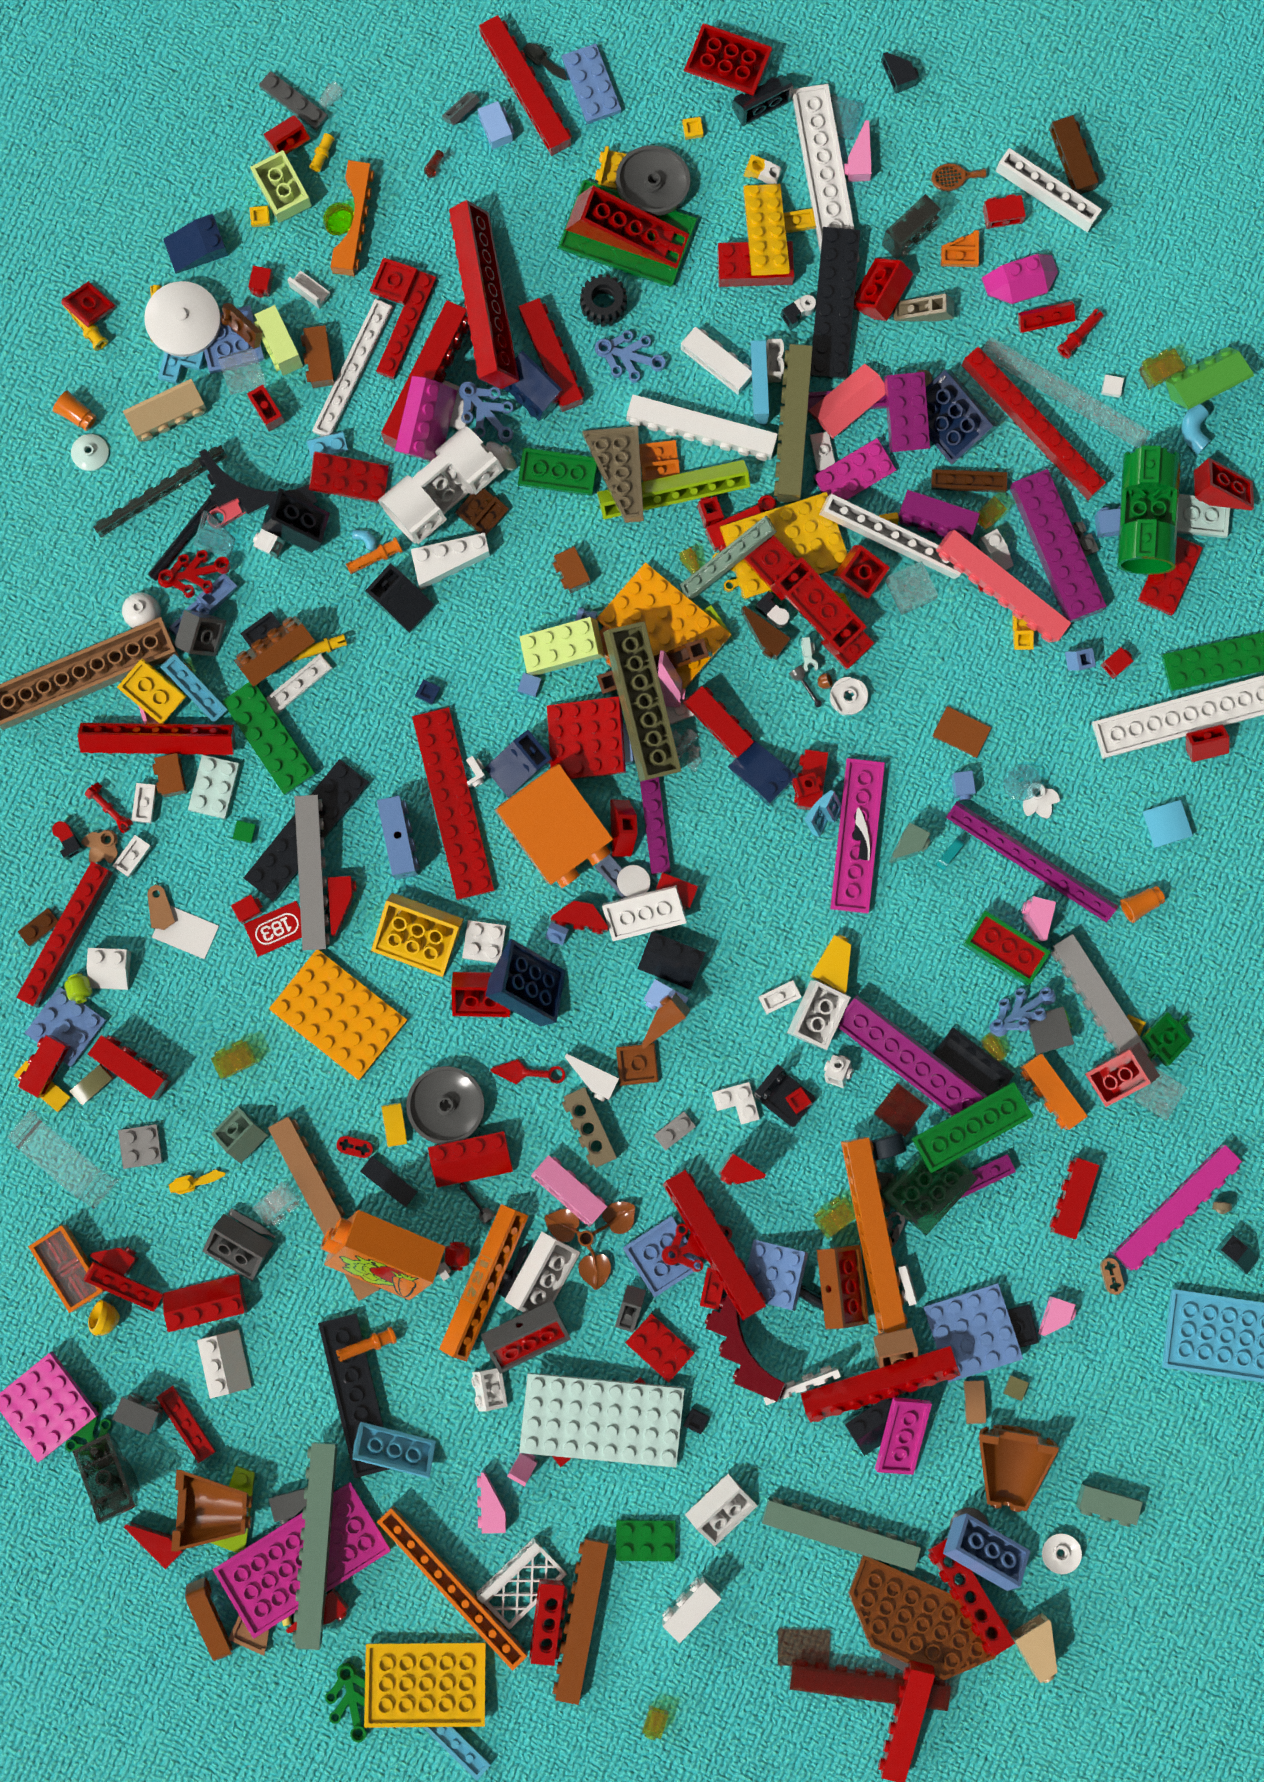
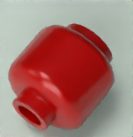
M450 1242V1245L445 1247L444 1262L447 1266H451V1270L461 1271L464 1266L470 1264V1248L465 1245V1242Z

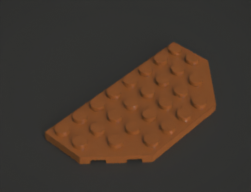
M864 1555L861 1556L848 1594L871 1648L908 1665L910 1660L933 1665L935 1677L941 1680H947L996 1658V1656L991 1657L990 1654L987 1655L981 1646L983 1642L979 1636L976 1637L972 1632L970 1620L962 1615L960 1611L961 1605L958 1600L955 1601L950 1593ZM978 1609L976 1617L980 1621L984 1619V1613ZM999 1616L1005 1627H1007L1009 1620ZM991 1627L987 1629V1636L990 1639L995 1636V1632Z

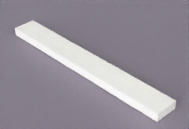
M375 298L312 429L313 433L320 436L333 434L393 309L392 305Z

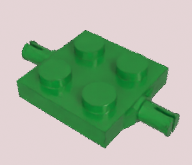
M1165 1012L1142 1035L1141 1038L1151 1050L1147 1054L1151 1062L1155 1057H1158L1165 1067L1169 1066L1192 1042L1184 1029V1026L1190 1021L1188 1016L1183 1015L1177 1021L1169 1012Z

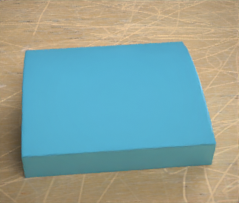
M830 790L813 805L804 819L815 836L820 837L827 821L835 823L840 813L841 803L835 792Z
M1182 800L1143 811L1154 848L1193 836Z

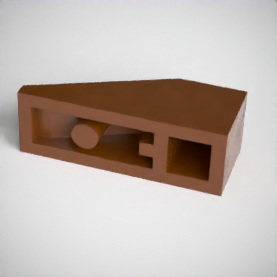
M743 606L741 614L760 649L763 651L762 654L769 659L777 660L788 645L790 637L746 606Z

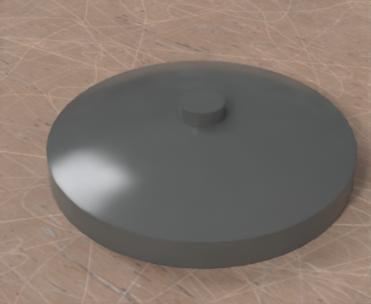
M650 145L636 148L629 152L618 166L616 188L621 200L652 216L665 215L676 210L685 201L689 192L690 173L687 165L678 154L665 147Z
M450 1066L436 1067L420 1075L411 1086L406 1103L407 1115L415 1131L426 1140L437 1144H446L468 1138L480 1125L485 1107L484 1096L476 1080L467 1072Z

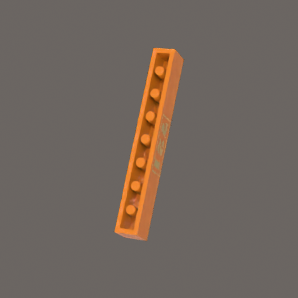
M500 1205L439 1350L467 1362L528 1219V1215L506 1205Z

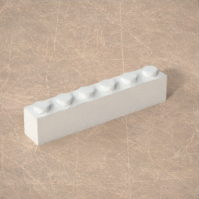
M1009 148L998 163L997 173L1087 233L1098 219L1102 211L1101 208Z

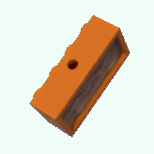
M67 1224L59 1226L28 1246L69 1313L77 1311L106 1292L83 1280L91 1263Z

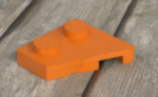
M975 230L968 236H962L954 242L941 246V266L978 267L979 230Z

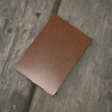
M947 706L932 737L977 758L991 727Z

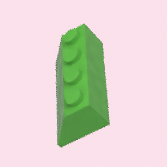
M1226 347L1220 350L1219 353L1204 358V361L1190 365L1186 370L1173 374L1165 382L1171 401L1189 410L1253 377L1254 373L1240 351L1232 347Z

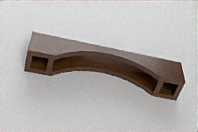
M707 637L665 652L675 669L713 656ZM660 654L653 656L657 674ZM612 670L596 676L602 694L617 690Z

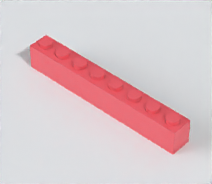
M952 530L948 532L936 548L940 558L950 561L954 565L955 570L965 573L973 584H979L984 588V593L994 596L1002 607H1008L1013 611V616L1020 620L1023 619L1031 630L1042 634L1041 637L1049 643L1059 641L1070 626V621L957 531Z

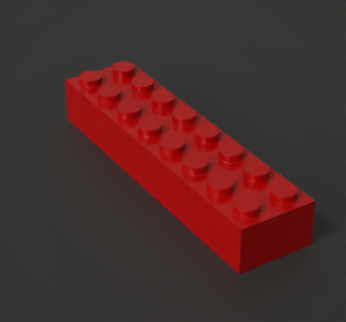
M446 300L381 431L384 444L392 448L396 447L412 376L428 378L443 383L446 377L445 371L447 366L450 367L454 361L453 354L455 350L460 349L463 341L461 338L464 333L467 334L470 328L467 321L468 314L466 308Z

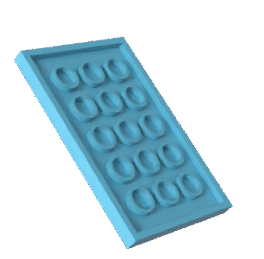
M1171 1289L1162 1367L1264 1383V1303Z

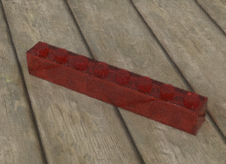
M796 1659V1662L791 1661L788 1687L789 1690L898 1704L899 1686L904 1684L905 1679H903V1673L888 1675L883 1670H875V1673L867 1672L866 1668L855 1667V1670L847 1669L845 1665L837 1664L835 1667H830L824 1662H816L815 1665L808 1664L807 1660ZM934 1678L926 1706L927 1709L948 1711L951 1686L949 1683H946V1680Z

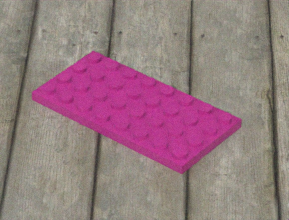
M351 1482L334 1492L326 1592L391 1551ZM302 1513L213 1568L215 1575L253 1639L295 1613V1610H298L299 1601H296V1591L300 1589V1581L297 1580L298 1569L302 1568V1560H299L300 1548H303L304 1540H301L302 1527L305 1528V1519H302Z

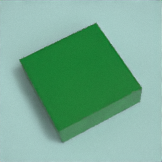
M237 820L232 839L252 844L256 824Z

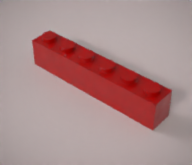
M540 298L520 305L519 313L545 373L562 389L558 399L561 411L565 412L582 405L583 397H585L581 386L578 387L575 382L578 380L574 369L570 370L569 357L567 353L563 354L561 338L559 336L556 337L554 333L556 327L553 320H549L547 317L549 311L546 304L541 303Z
M910 1660L908 1667L904 1668V1684L899 1686V1702L894 1704L893 1722L890 1721L888 1726V1734L890 1735L888 1740L885 1739L883 1752L885 1753L883 1758L880 1757L878 1763V1770H881V1779L906 1782L935 1677L933 1665Z

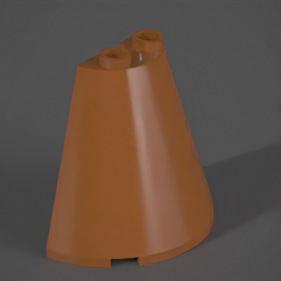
M994 1425L993 1429L984 1427L979 1433V1444L987 1504L994 1508H1002V1505H1007L1015 1512L1027 1511L1058 1453V1445L1051 1438L1045 1440L1041 1437V1433L1023 1427L1011 1425Z
M176 1470L175 1490H178L176 1528L172 1533L171 1551H179L245 1534L247 1528H251L252 1517L248 1516L249 1508H252L253 1496H248V1493L187 1471Z

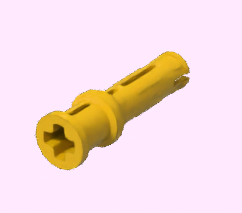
M64 307L83 330V336L93 344L95 351L103 349L108 344L107 338L100 334L99 328L96 325H91L88 328Z

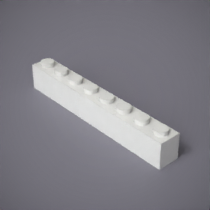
M632 395L626 421L633 426L642 425L651 431H665L670 436H683L688 441L698 440L706 446H720V449L725 451L735 450L740 455H753L762 461L771 460L778 435L770 431L637 395Z
M833 494L826 498L819 515L948 577L956 579L961 575L960 572L954 569V565L950 561H945L939 557V553L936 551L939 545Z

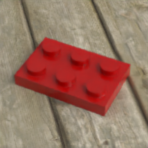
M652 1313L625 1342L668 1383L695 1354Z

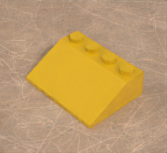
M391 893L386 900L371 951L443 977L464 919Z

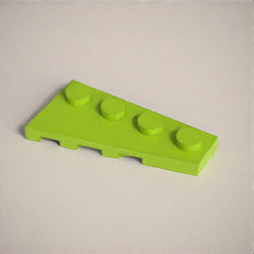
M237 1465L229 1487L248 1493V1496H253L255 1472ZM249 1508L248 1516L251 1514V1508ZM246 1529L245 1534L211 1542V1544L239 1553L246 1548L249 1529Z

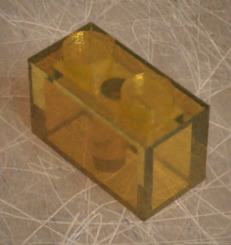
M1174 348L1170 351L1166 349L1160 352L1158 357L1154 359L1152 357L1147 358L1142 362L1138 371L1149 390L1164 383L1173 374L1184 371L1186 367Z
M242 1040L233 1043L232 1048L228 1050L223 1048L214 1053L215 1056L211 1058L222 1080L258 1063L249 1042H243Z
M839 1196L830 1202L831 1206L826 1210L821 1208L814 1214L813 1222L826 1239H829L856 1219L855 1211L845 1197L841 1199Z

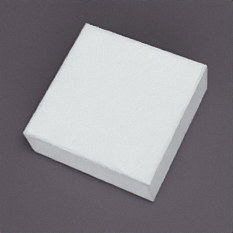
M1105 375L1101 394L1120 398L1124 378Z

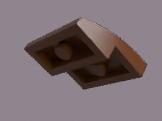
M483 488L476 495L470 494L454 513L479 534L485 533L486 536L509 508Z

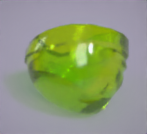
M333 203L323 214L325 229L328 233L337 236L347 233L352 225L354 211L346 203Z

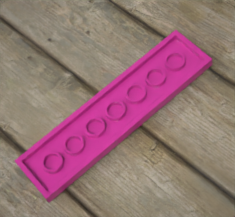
M846 759L830 910L869 914L884 762ZM857 808H860L867 825L870 842L869 860L858 859L860 840L853 839Z

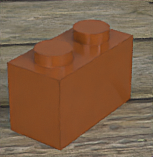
M575 546L554 555L555 562L552 564L556 573L560 572L562 576L560 581L564 590L568 589L571 594L590 585L589 576Z
M175 753L154 758L155 764H152L154 774L158 775L159 782H156L158 793H161L165 798L187 793L180 756Z

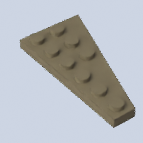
M638 426L582 431L583 438L624 522L644 521Z

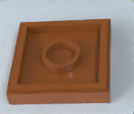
M654 1043L649 1044L645 1048L641 1045L616 1047L620 1086L658 1082Z

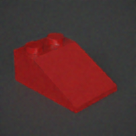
M1211 458L1205 460L1194 470L1195 498L1210 506L1251 511L1254 509L1253 481Z

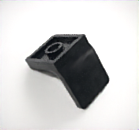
M779 1064L774 1067L754 1093V1096L760 1103L790 1127H795L812 1105L796 1115L785 1097L801 1087L812 1105L816 1101L815 1096L792 1079Z

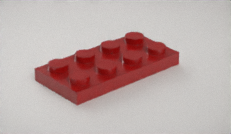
M314 452L309 490L379 503L378 500L386 491L389 466Z
M1177 536L1175 569L1163 574L1148 575L1137 601L1172 616L1203 547Z

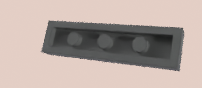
M270 71L260 82L259 87L316 132L328 119V115L273 72Z

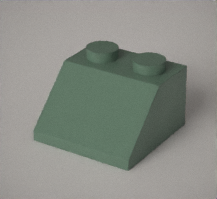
M909 823L888 862L894 863L916 856L921 851L924 852L931 841L928 838L930 833Z
M239 1106L211 1134L225 1152L240 1164L268 1136Z

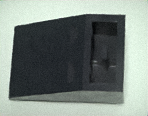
M391 563L365 590L367 597L409 633L434 606Z

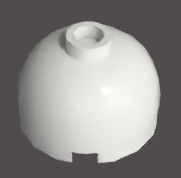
M137 592L125 599L122 605V615L124 621L131 628H135L161 617V608L153 596L144 592Z

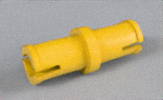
M324 133L319 147L315 149L314 158L309 166L313 171L320 172L325 159L329 157V150L335 139L330 134Z

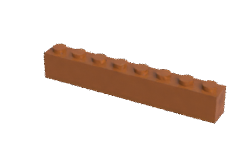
M585 1537L584 1542L580 1541L578 1553L582 1554L581 1562H576L575 1574H578L577 1582L573 1581L571 1593L574 1594L573 1602L569 1601L567 1613L571 1614L570 1621H566L564 1627V1634H567L566 1642L562 1641L560 1654H563L562 1662L558 1661L556 1674H560L558 1682L554 1681L552 1694H556L555 1701L579 1705L608 1548V1541Z

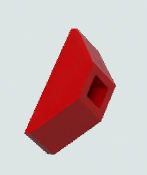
M611 799L612 856L631 857L637 837V815L629 800Z
M573 901L551 916V922L565 927L567 924L572 925L573 929L580 931L588 928L592 929V933L596 934L608 932V925L595 906L590 903Z

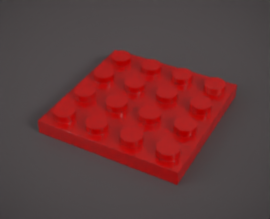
M619 696L547 705L549 751L553 761L550 763L551 768L559 764L570 780L626 773L622 707Z

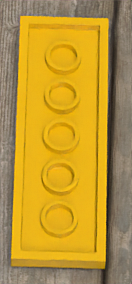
M781 185L743 186L751 275L789 274L790 268Z

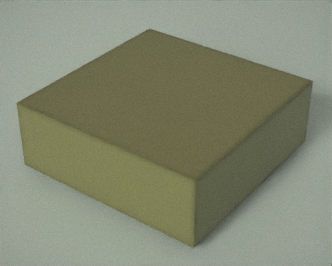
M1009 1375L1003 1394L1022 1401L1029 1383Z

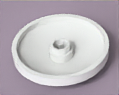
M179 281L161 287L152 295L145 310V326L149 337L159 349L173 356L188 357L203 352L215 341L221 326L220 310L214 297L205 288L192 282Z

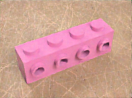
M548 1155L531 1175L532 1178L588 1227L607 1208L605 1201L600 1196H595L591 1193L590 1187L583 1182L580 1183L572 1171L565 1170L556 1157Z

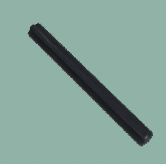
M209 497L149 571L148 576L151 579L158 580L159 573L170 565L205 521L208 513L217 506H213Z

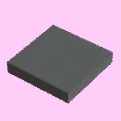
M1064 1007L1045 1011L1047 1017L1042 1021L1036 1019L1028 1020L1031 1025L1029 1032L1036 1054L1074 1044Z

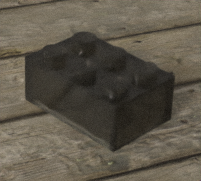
M925 194L885 231L882 246L896 260L901 256L903 258L906 257L914 244L919 245L927 232L931 233L936 229L941 209Z

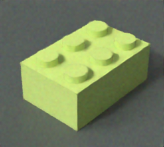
M283 150L250 167L253 177L278 223L311 207L310 199Z
M271 306L254 314L257 320L254 324L262 331L261 339L276 371H281L284 376L302 368L303 364L276 306Z

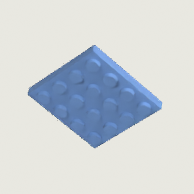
M998 1283L923 1306L937 1350L951 1346L955 1355L960 1376L948 1380V1383L1023 1359Z

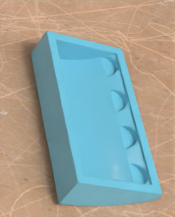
M766 340L751 341L753 413L758 423L767 425L769 401Z

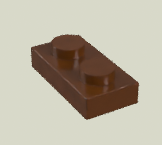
M47 908L21 928L18 933L26 944L32 947L54 930L59 920Z

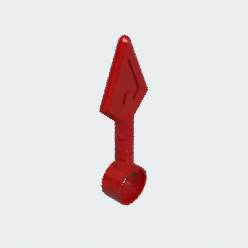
M519 1059L491 1068V1072L516 1085L526 1076L549 1078L555 1084L563 1082L566 1077L564 1069L559 1066H554L550 1070L527 1069ZM556 1069L562 1072V1078L558 1081L552 1079L551 1076L552 1072Z

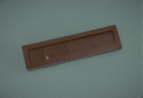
M932 469L931 490L1006 493L1007 472Z

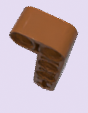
M203 1577L186 1585L185 1598L212 1660L217 1661L232 1655L234 1652L231 1641L228 1640V1634L211 1599L212 1590L210 1583L206 1577Z

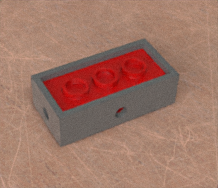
M552 1300L481 1334L486 1350L500 1374L571 1340L567 1328Z

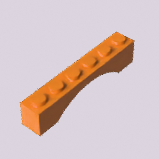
M348 160L345 179L354 198V217L347 235L333 249L330 267L333 274L355 277V271L359 270L360 266L358 253L362 252L363 247L361 235L365 234L366 224H364V217L368 216L369 207L366 204L367 199L370 200L371 188L369 186L370 182L374 181V171L371 169L370 163Z

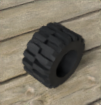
M599 274L598 278L593 276L591 277V282L587 280L580 294L582 314L584 317L587 316L589 322L593 321V325L596 326L598 323L601 324V327H605V324L612 326L613 321L618 323L620 317L623 318L627 309L626 289L623 288V283L621 281L618 282L616 277L611 279L608 274H606V277H602V274ZM599 294H609L615 301L611 306L601 308L594 304L593 299Z

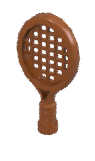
M947 163L940 165L933 171L931 181L939 190L953 191L960 188L968 178H986V169L967 172L959 165Z

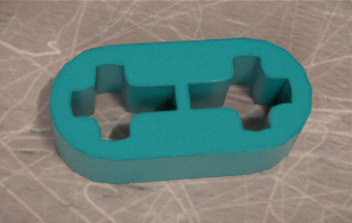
M957 837L936 865L944 870L965 842Z

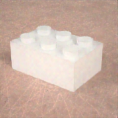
M704 1576L700 1579L697 1577L690 1584V1590L686 1594L683 1592L676 1599V1605L673 1608L668 1607L662 1614V1626L679 1643L687 1637L721 1600L720 1592Z

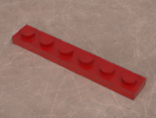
M422 271L418 272L376 372L393 380L395 379L437 280L435 276Z

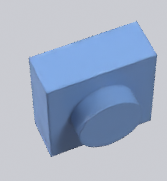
M551 922L545 938L563 946L569 929Z

